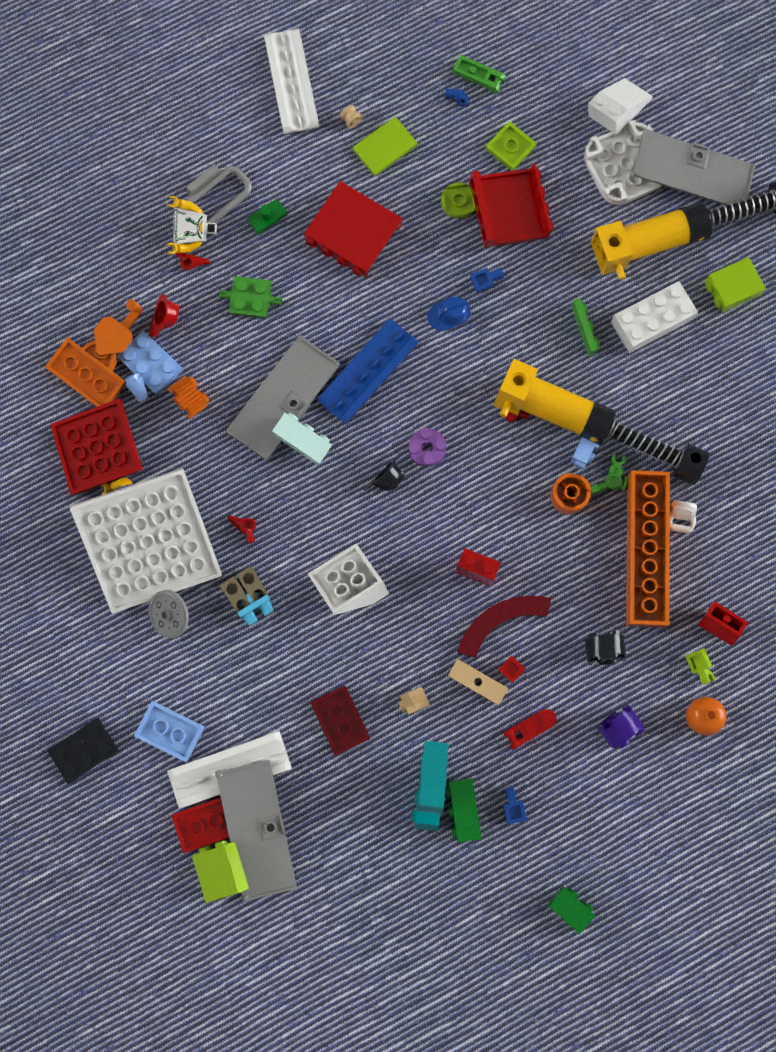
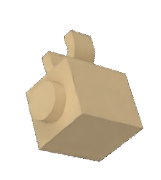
M422 687L400 696L401 701L398 702L402 712H407L408 715L430 705Z

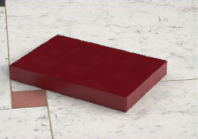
M346 686L310 702L335 756L370 739Z

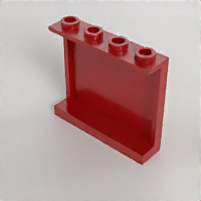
M533 163L529 169L480 175L479 171L471 173L469 183L484 248L546 239L553 231V222L549 220L548 216L549 206L548 203H545L544 199L545 189L544 186H541L540 182L541 172L537 169L536 163Z
M340 181L305 231L304 238L306 244L310 247L320 249L326 257H333L341 266H347L356 275L367 278L369 269L396 230L399 231L401 228L402 218Z

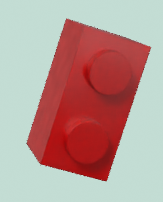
M714 601L698 625L733 646L743 633L748 622Z

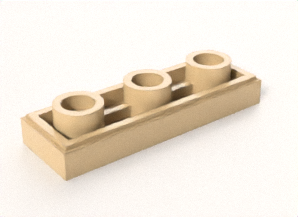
M459 659L456 660L448 674V677L498 706L508 690L506 686ZM475 679L481 680L480 686L475 685Z

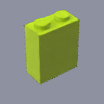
M749 257L709 274L705 280L706 289L712 293L714 304L722 313L761 296L766 290Z
M225 840L216 843V848L211 849L209 845L200 848L198 854L192 855L206 903L249 889L235 842L227 844Z

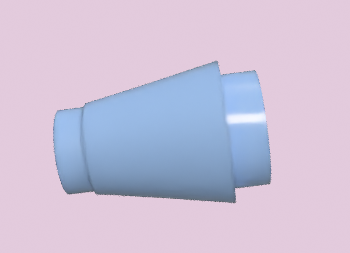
M138 372L125 378V385L138 402L149 397L143 377Z

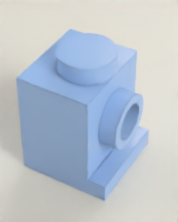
M582 437L570 462L574 463L575 467L584 469L587 463L591 464L595 453L592 452L597 451L599 444Z

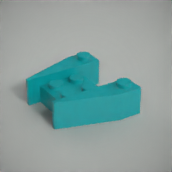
M424 741L418 791H415L414 799L416 810L412 809L411 822H414V829L438 831L440 814H442L444 808L449 743Z

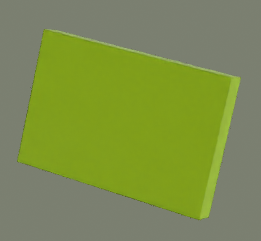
M395 116L353 146L352 150L375 177L417 147L418 143Z

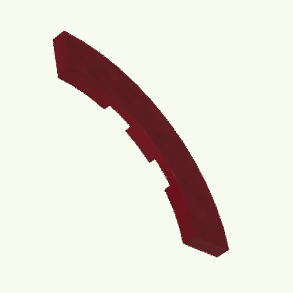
M519 596L493 605L478 616L470 625L460 642L457 653L476 658L486 636L494 628L507 620L519 616L547 617L551 598Z

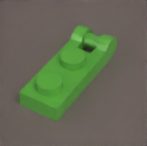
M462 55L459 56L452 72L489 89V91L495 94L499 92L500 84L506 78L503 73Z

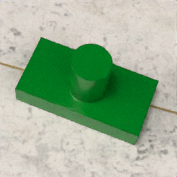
M276 198L269 204L262 205L260 210L247 218V221L256 234L259 235L286 217L288 213Z

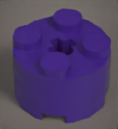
M629 705L623 706L622 709L624 711L610 714L600 723L602 726L597 727L608 744L614 749L618 747L624 748L630 743L629 739L634 735L638 736L645 730L643 723Z

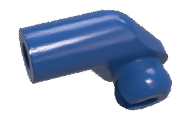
M445 89V98H454L460 106H466L469 103V98L463 90Z

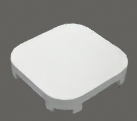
M632 120L617 135L609 132L600 137L594 136L586 146L584 152L585 164L599 192L607 202L614 205L626 204L663 187V185L632 176L643 130L653 131L650 125L647 126Z

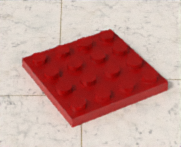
M116 399L50 424L72 496L143 471L121 399Z

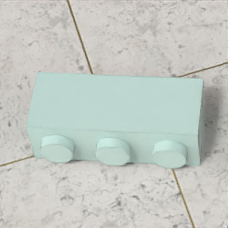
M290 412L282 415L271 432L272 435L316 465L321 463L332 446L329 443V438L322 434L320 436L313 432L314 428L306 423L302 425L298 422V417Z

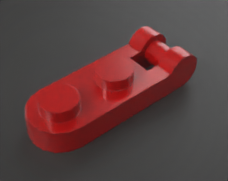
M544 709L503 732L506 738L508 737L511 742L510 746L514 750L552 728L556 723L557 717L552 710ZM517 731L522 735V738L519 740L515 735Z

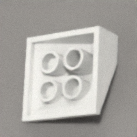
M357 544L308 573L334 615L372 605L389 594L384 582Z

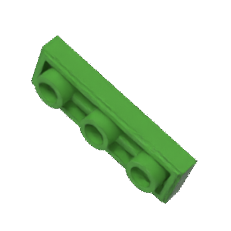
M578 298L573 301L571 307L588 357L596 354L600 344L598 338H594L592 321H588L586 315L588 314L587 306Z

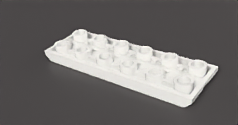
M299 28L265 34L264 39L283 133L288 134L319 128Z
M280 731L168 770L167 773L179 809L220 795L215 775L217 770L231 769L265 760H270L273 775L292 769Z

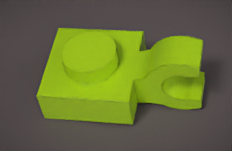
M705 648L685 656L692 673L698 672L703 685L715 680L713 673L708 670V668L712 667Z

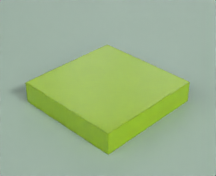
M509 121L486 145L485 150L511 171H514L533 151L537 143Z

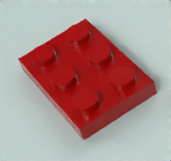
M221 798L171 815L183 854L229 838Z

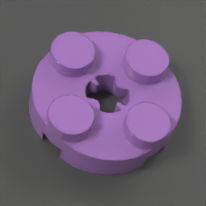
M423 428L417 431L409 441L411 459L416 464L424 467L437 465L442 461L446 453L444 437L434 429ZM424 444H431L432 451H423L424 447L422 446Z

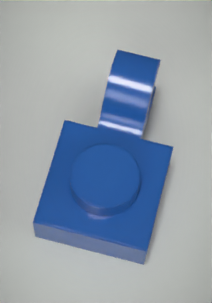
M485 268L470 274V279L476 292L479 293L494 287L493 281L503 279L504 273L502 268L492 272Z
M513 787L506 788L505 793L508 803L503 804L507 824L526 821L527 817L523 800H516Z

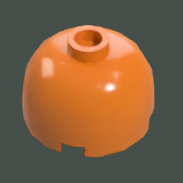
M712 697L694 699L686 710V721L689 728L701 736H711L718 733L724 727L727 720L724 706Z

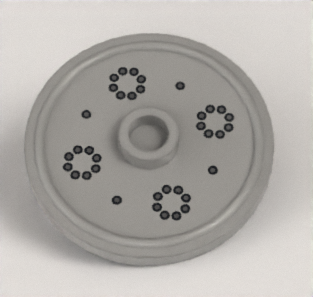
M163 590L157 592L152 597L149 604V617L154 629L165 638H176L182 635L188 626L189 614L181 596L174 591Z

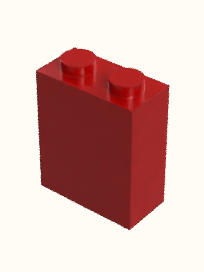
M464 548L455 573L491 587L501 562Z

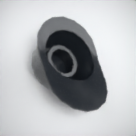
M393 458L383 471L363 490L365 491L373 485L384 491L395 489L405 476L395 464L397 458Z

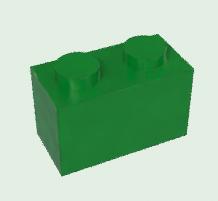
M562 886L547 905L576 932L581 934L596 916L592 913L594 908L585 900L581 903L576 898L578 894L572 888L568 887L566 889Z

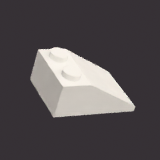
M624 78L601 90L588 103L589 117L617 135L653 96Z

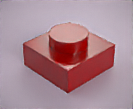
M511 655L498 671L513 683L526 668Z

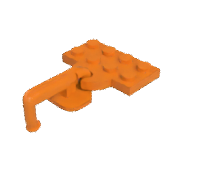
M133 299L128 300L126 303L130 313L122 323H119L112 317H104L94 329L95 341L87 343L82 348L67 337L45 366V368L97 407L114 401L125 386L126 381L114 373L113 370L116 366V353L124 352L132 342L133 336L129 329L143 312L142 306Z

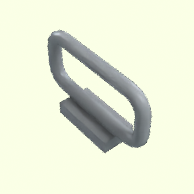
M213 164L186 187L187 193L190 195L186 201L194 203L230 173L237 175L245 185L244 190L209 218L207 222H218L251 193L252 184L238 167L228 166L219 171V168Z

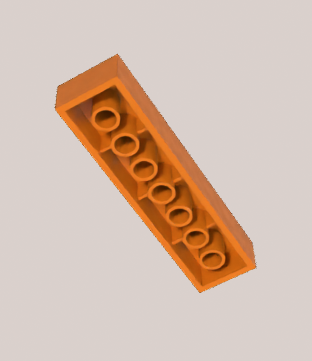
M631 470L627 475L626 626L665 628L669 626L670 472Z

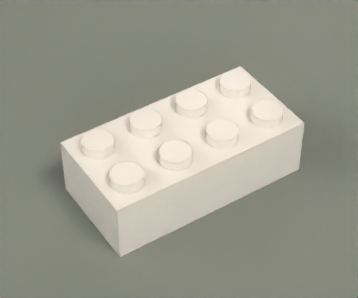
M680 281L615 314L611 324L627 351L631 353L692 321L698 314V311Z

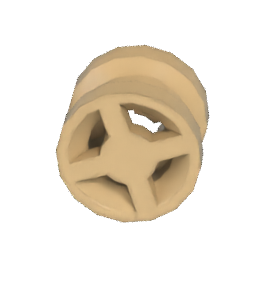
M354 105L347 106L340 114L341 120L346 122V126L349 129L356 127L363 118L360 113L356 112Z

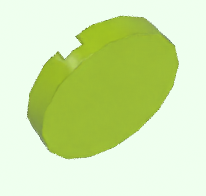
M458 182L450 184L442 193L441 206L448 216L454 219H463L469 217L475 211L471 187L467 184Z

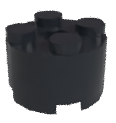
M619 630L609 631L608 635H600V633L588 634V639L585 640V648L589 665H592L593 662H597V665L617 663L616 659L619 658L622 661L627 660L624 636L620 635Z

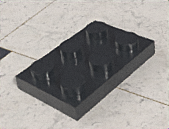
M96 718L47 751L67 784H70L119 752V749L100 718Z

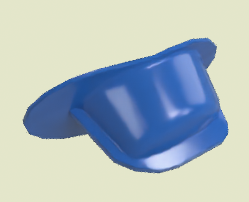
M449 297L430 308L427 316L428 322L436 330H449L469 319L471 314L470 305L463 298Z

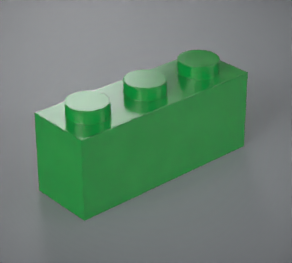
M473 778L449 781V786H445L446 796L451 798L452 806H448L450 818H454L455 826H451L453 839L457 838L458 843L482 839Z

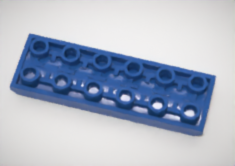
M389 319L321 394L317 401L346 425L417 346L419 341L395 321Z

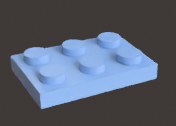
M144 331L132 340L124 352L117 355V358L133 374L138 372L143 377L144 384L156 396L183 371V368Z
M151 701L134 737L187 763L205 726Z

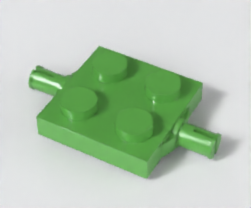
M234 276L231 291L219 290V298L230 299L229 313L234 315L267 319L268 309L271 304L282 305V297H272L271 280Z

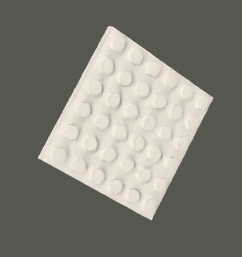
M183 468L70 506L72 516L111 613L150 601L157 592L163 590L177 592L222 576L220 566Z

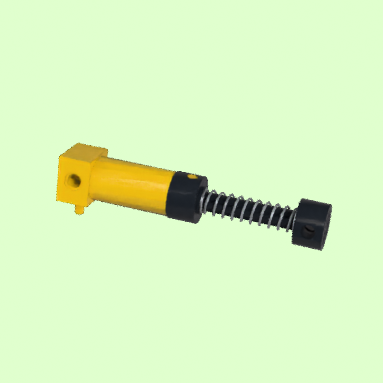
M776 181L769 184L768 194L756 195L755 198L750 196L749 200L743 198L742 202L736 201L733 205L732 203H729L728 206L722 205V208L716 206L715 210L710 208L707 210L705 205L700 202L623 226L620 220L597 227L592 237L591 245L602 275L616 271L618 278L622 280L626 277L623 269L627 268L632 260L709 239L712 235L713 226L719 227L720 224L733 223L734 220L746 219L747 216L753 217L754 214L760 215L761 212L766 213L767 210L773 211L776 214Z
M513 359L493 405L501 409V417H507L509 412L518 416L519 411L523 410L599 445L602 444L604 439L613 438L614 442L620 441L621 445L627 444L628 448L634 447V450H640L641 454L647 453L648 457L654 456L655 460L661 459L662 463L668 462L669 466L675 465L673 477L692 485L698 482L707 464L709 452L689 443L685 445L683 450L680 449L678 451L675 449V446L671 448L668 446V443L665 445L661 443V440L658 442L654 440V437L652 439L647 437L648 434L644 436L640 434L641 431L637 433L633 431L634 428L630 430L627 428V425L623 427L620 425V422L616 424L614 418L616 410L535 377L538 371L537 368Z

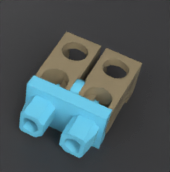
M252 566L237 574L246 592L243 591L235 576L219 585L240 618L244 619L249 626L258 621L254 614V611L260 608L264 616L274 611L270 603L271 599Z

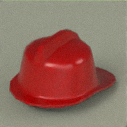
M161 294L157 300L155 312L149 326L151 338L157 337L163 328L172 327L178 319L179 304L169 301L165 294Z

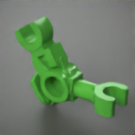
M616 454L612 455L610 458L612 465L609 467L607 478L600 484L590 486L591 496L605 489L625 490L628 478L624 476L623 481L621 478L624 472L621 466L626 462L625 456L621 458V462H617L615 460Z

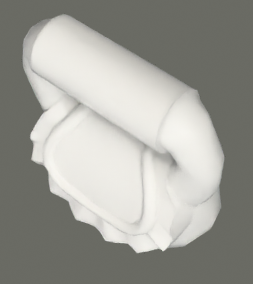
M677 500L672 502L670 512L671 531L688 534L693 531L696 525V503ZM673 519L690 521L691 525L674 524L672 521Z

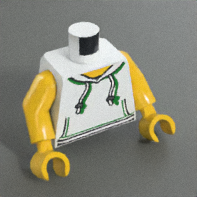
M168 196L174 200V203L166 205L168 207L177 206V208H174L173 243L165 245L171 246L172 252H166L167 255L176 252L190 253L199 248L202 242H206L207 234L217 233V224L207 222V215L203 214L201 208L193 202L178 199L175 196Z

